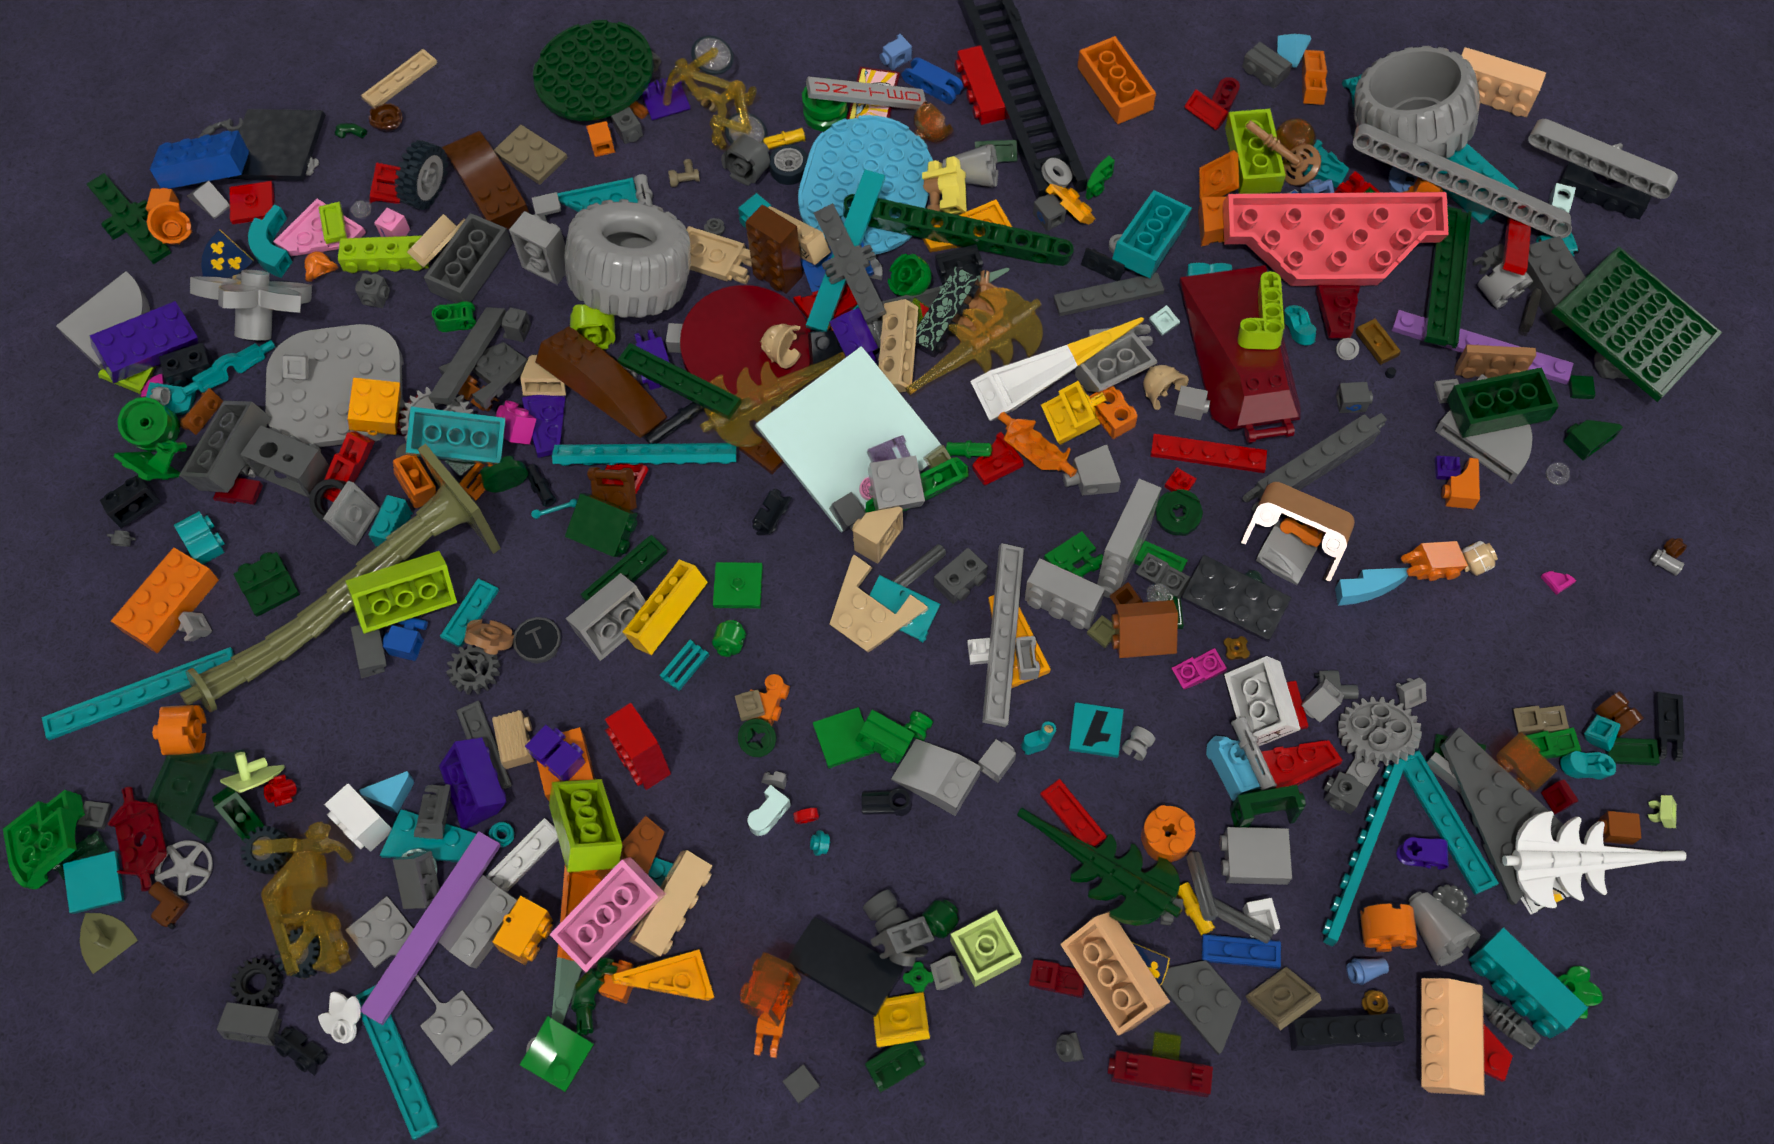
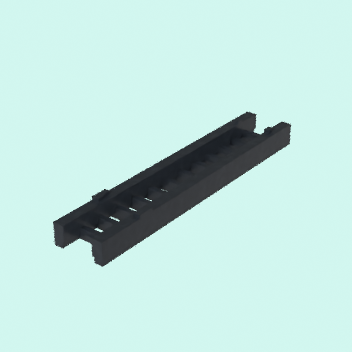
M958 0L975 47L981 45L1004 102L1005 122L1012 139L1017 140V152L1036 199L1049 194L1046 189L1050 184L1043 177L1042 166L1050 158L1060 159L1067 164L1072 173V182L1075 190L1078 193L1086 191L1087 176L1013 0H997L996 2L975 6L973 0ZM1000 10L1004 15L981 21L979 16ZM1004 25L1009 27L1010 31L987 36L985 31ZM1014 40L1016 44L1015 46L994 51L991 46L992 44ZM1019 54L1022 61L1001 66L998 63V59ZM1026 70L1028 76L1008 81L1004 78L1005 74ZM1032 85L1035 90L1012 96L1010 93L1012 89ZM1039 100L1041 107L1018 112L1016 105ZM1046 117L1047 119L1046 123L1024 127L1023 125L1025 121ZM1050 132L1054 136V138L1031 143L1029 139L1030 137ZM1059 148L1061 153L1041 159L1036 157V153Z

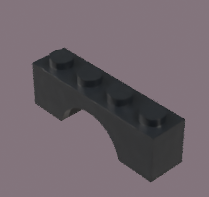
M1570 161L1559 183L1576 188L1574 196L1583 199L1587 203H1594L1603 206L1607 210H1614L1625 214L1629 218L1639 220L1651 199V195L1630 186L1622 188L1605 186L1594 177L1591 170Z
M1400 1014L1298 1018L1288 1025L1292 1051L1320 1050L1344 1045H1365L1369 1047L1398 1046L1405 1041Z

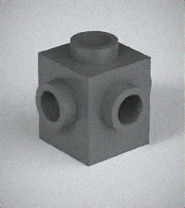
M363 273L355 287V291L363 305L378 308L384 307L390 293L384 277L378 274L370 275Z
M1339 772L1335 779L1330 777L1323 789L1327 791L1324 800L1329 802L1328 804L1332 808L1339 811L1343 810L1351 815L1358 806L1367 786L1358 782L1357 778L1353 775Z

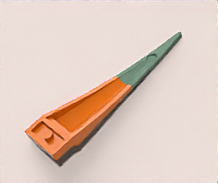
M565 866L560 923L602 881L595 875L598 870L567 872ZM558 944L552 1019L563 1024L572 999L575 983L580 977L582 968Z

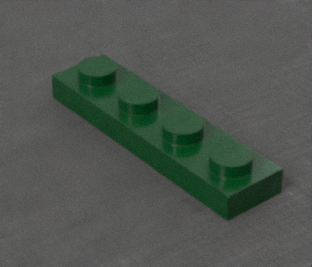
M650 535L582 592V599L585 602L620 573L633 583L668 553L667 549Z

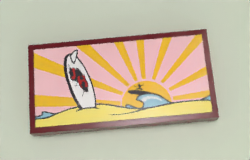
M860 67L856 82L898 86L900 72ZM851 103L847 120L858 118L860 115L890 118L893 107Z

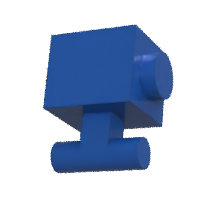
M410 618L398 622V624L404 625V628L391 625L389 633L387 632L383 638L384 649L391 656L416 661L424 639L416 630L417 628L426 630L428 621Z

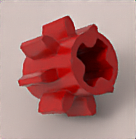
M285 774L274 777L268 781L269 784L265 785L264 796L268 802H274L275 807L293 802L291 797L296 795V785L292 779H286Z

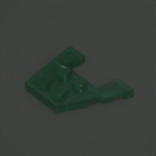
M235 750V752L228 753L218 751L213 752V754L201 755L199 753L167 755L147 802L157 804L158 810L205 843H210L218 822L214 819L195 815L214 770L220 769L238 774L239 770L235 754L245 751Z

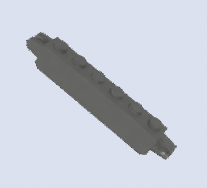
M1382 413L1371 419L1365 414L1258 481L1256 487L1248 491L1242 499L1246 503L1256 497L1260 500L1265 488L1272 482H1280L1300 491L1370 446L1381 431L1379 429L1385 425L1386 417ZM1259 502L1255 503L1251 508L1253 512H1255Z

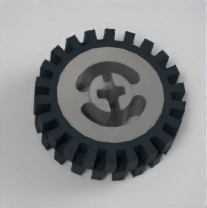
M417 140L411 143V147H407V154L403 153L401 156L404 159L403 162L399 161L398 166L401 168L396 170V175L399 178L395 179V184L398 185L395 187V192H398L397 198L403 204L425 210V208L428 209L430 205H433L435 202L434 198H437L439 196L438 192L443 190L441 185L446 183V180L443 178L448 173L445 170L448 167V162H445L448 158L442 147L423 140Z

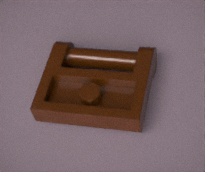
M590 467L588 469L587 475L589 480H591L592 495L628 510L637 508L634 472L631 468L604 470L599 467ZM602 479H621L624 485L602 484Z

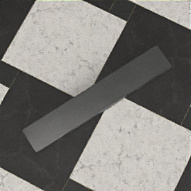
M485 308L429 395L431 403L451 404L502 324V319L506 313L505 308Z

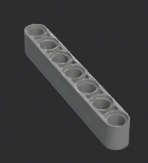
M1548 119L1538 120L1528 138L1529 143L1536 148L1656 198H1668L1678 179L1677 174L1672 170Z

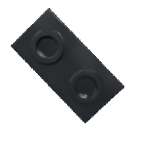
M1086 247L1081 262L1082 266L1112 280H1121L1122 274L1127 270L1124 264L1107 257L1094 248L1091 250Z
M775 488L773 491H769L763 502V505L768 510L760 508L752 520V528L757 531L756 535H771L775 531L777 522L788 509L791 496L781 497V491Z
M285 1027L281 1035L277 1032L274 1033L275 1050L282 1057L289 1056L293 1059L295 1065L302 1072L309 1071L315 1076L316 1065H322L326 1062L328 1058L325 1055L326 1051L311 1041L305 1047H302L308 1039L294 1027Z

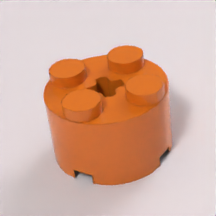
M199 705L162 706L160 708L158 725L153 726L152 733L153 738L159 741L162 755L200 753L203 750L206 733H202V724H207L203 709Z
M1165 805L1159 806L1149 814L1141 832V840L1145 851L1151 858L1157 861L1158 857L1167 859L1169 862L1183 858L1194 841L1195 823L1180 808ZM1166 831L1171 833L1170 837L1165 836Z
M1379 904L1364 908V912L1360 911L1365 947H1376V952H1390L1392 947L1401 946L1403 949L1416 948L1417 932L1413 907L1400 904L1401 909L1392 908V904Z

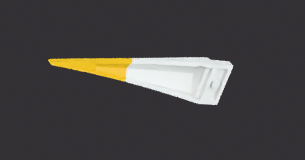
M1140 317L1068 345L990 370L971 380V384L989 420L997 419L1001 412L1007 414L1014 411L1142 323L1144 318Z

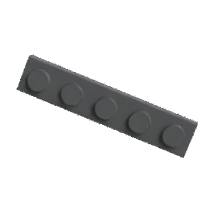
M1154 273L1151 279L1145 276L1056 294L1053 299L1059 316L1161 295L1164 294V288L1159 274Z

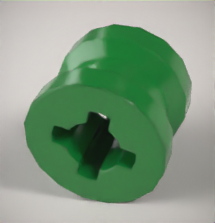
M913 711L909 716V723L905 724L904 727L915 733L913 738L924 741L926 731L932 727L933 721L926 715Z

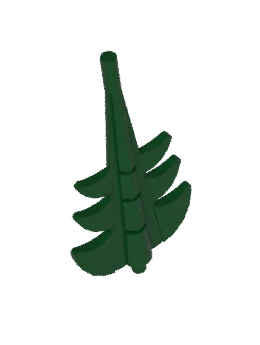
M1021 808L1019 810L1018 817L1039 829L1083 864L1078 871L1071 874L1070 880L1072 882H1089L1098 876L1102 879L1099 886L1088 892L1089 898L1108 901L1120 895L1125 897L1123 904L1109 913V916L1114 920L1124 924L1139 926L1150 924L1167 912L1176 918L1181 914L1182 909L1173 904L1179 891V875L1167 859L1158 857L1157 865L1149 872L1144 873L1141 871L1143 857L1135 844H1131L1129 852L1123 858L1116 859L1114 857L1117 845L1112 834H1108L1105 842L1100 847L1095 848L1044 822L1026 809Z

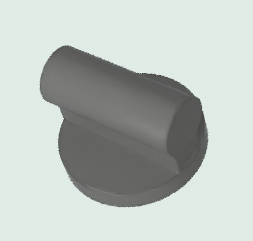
M1077 1033L1062 1035L1058 1038L1056 1051L1062 1061L1076 1062L1084 1059Z

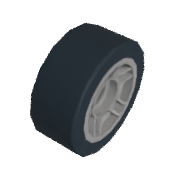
M788 144L777 147L770 155V174L780 184L795 185L801 182L808 155L804 149L796 145Z

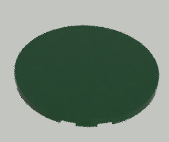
M593 20L589 24L581 26L577 24L556 35L542 49L540 58L535 63L533 69L534 88L543 105L558 116L577 121L603 119L629 107L646 90L654 70L652 51L645 37L638 30L625 23Z

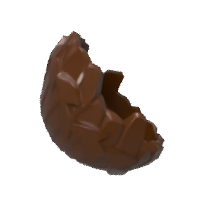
M384 103L381 106L378 105L376 108L370 109L369 123L373 128L380 131L389 132L395 130L402 122L401 110L394 104Z

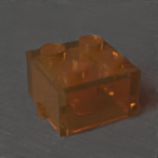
M763 952L761 958H757L752 967L753 974L749 983L746 982L741 989L740 1002L750 1015L779 1027L787 1008L793 1005L792 997L801 981V977L791 963ZM786 999L790 1000L789 1004L785 1003Z

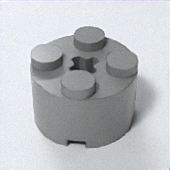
M1502 262L1492 269L1494 272L1489 277L1485 275L1477 286L1498 310L1508 303L1507 299L1511 296L1513 299L1521 296L1525 292L1524 289L1533 282L1527 272L1522 276L1503 270Z

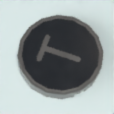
M541 617L531 618L520 624L514 633L513 640L514 649L520 658L536 664L547 662L553 658L562 642L560 631L555 623Z

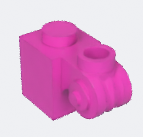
M506 400L505 404L499 406L496 412V417L505 418L503 438L513 443L530 444L536 418L531 416L528 410L518 408V403Z

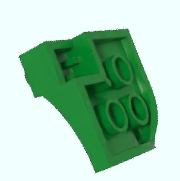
M64 790L47 804L38 801L3 828L9 867L13 877L22 887L32 890L38 889L48 881L47 872L76 851L77 820L85 815L80 794Z

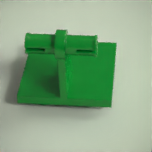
M170 440L166 443H157V453L155 455L150 452L115 453L113 457L122 462V466L138 473L141 479L147 481L152 479L168 480L169 478L179 477L180 472L171 467L170 463L175 453L186 451L184 448H187L185 442Z

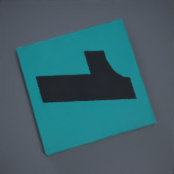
M1075 703L1069 751L1118 758L1124 709Z

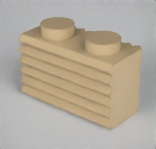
M519 710L493 717L492 720L503 767L509 769L534 762V758L525 748V745L531 740L528 734L529 731H532L529 717H525L522 711Z

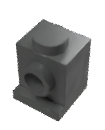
M510 307L502 319V327L505 331L503 338L519 342L525 341L531 327L527 311Z

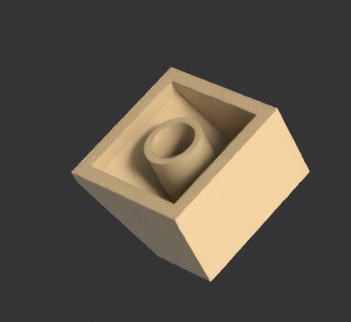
M898 506L868 512L862 519H858L852 528L855 551L878 564L903 530V509Z

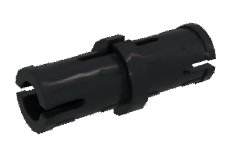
M531 464L527 466V478L531 483L532 491L537 493L543 506H552L556 502V498L549 488L548 480L543 478L537 465Z

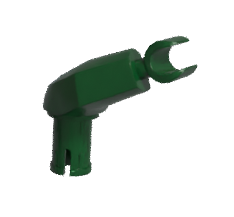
M599 959L597 970L591 968L575 983L571 1009L576 1012V1032L578 1035H589V1033L594 1032L592 1011L596 1007L595 994L604 984L602 975H613L617 972L618 967L611 965L614 959Z

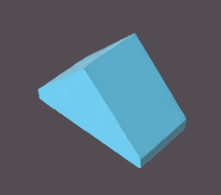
M1302 34L1278 36L1277 54L1291 62L1292 67H1297L1311 40V36Z
M406 771L359 791L368 802L398 814L415 782L413 777Z

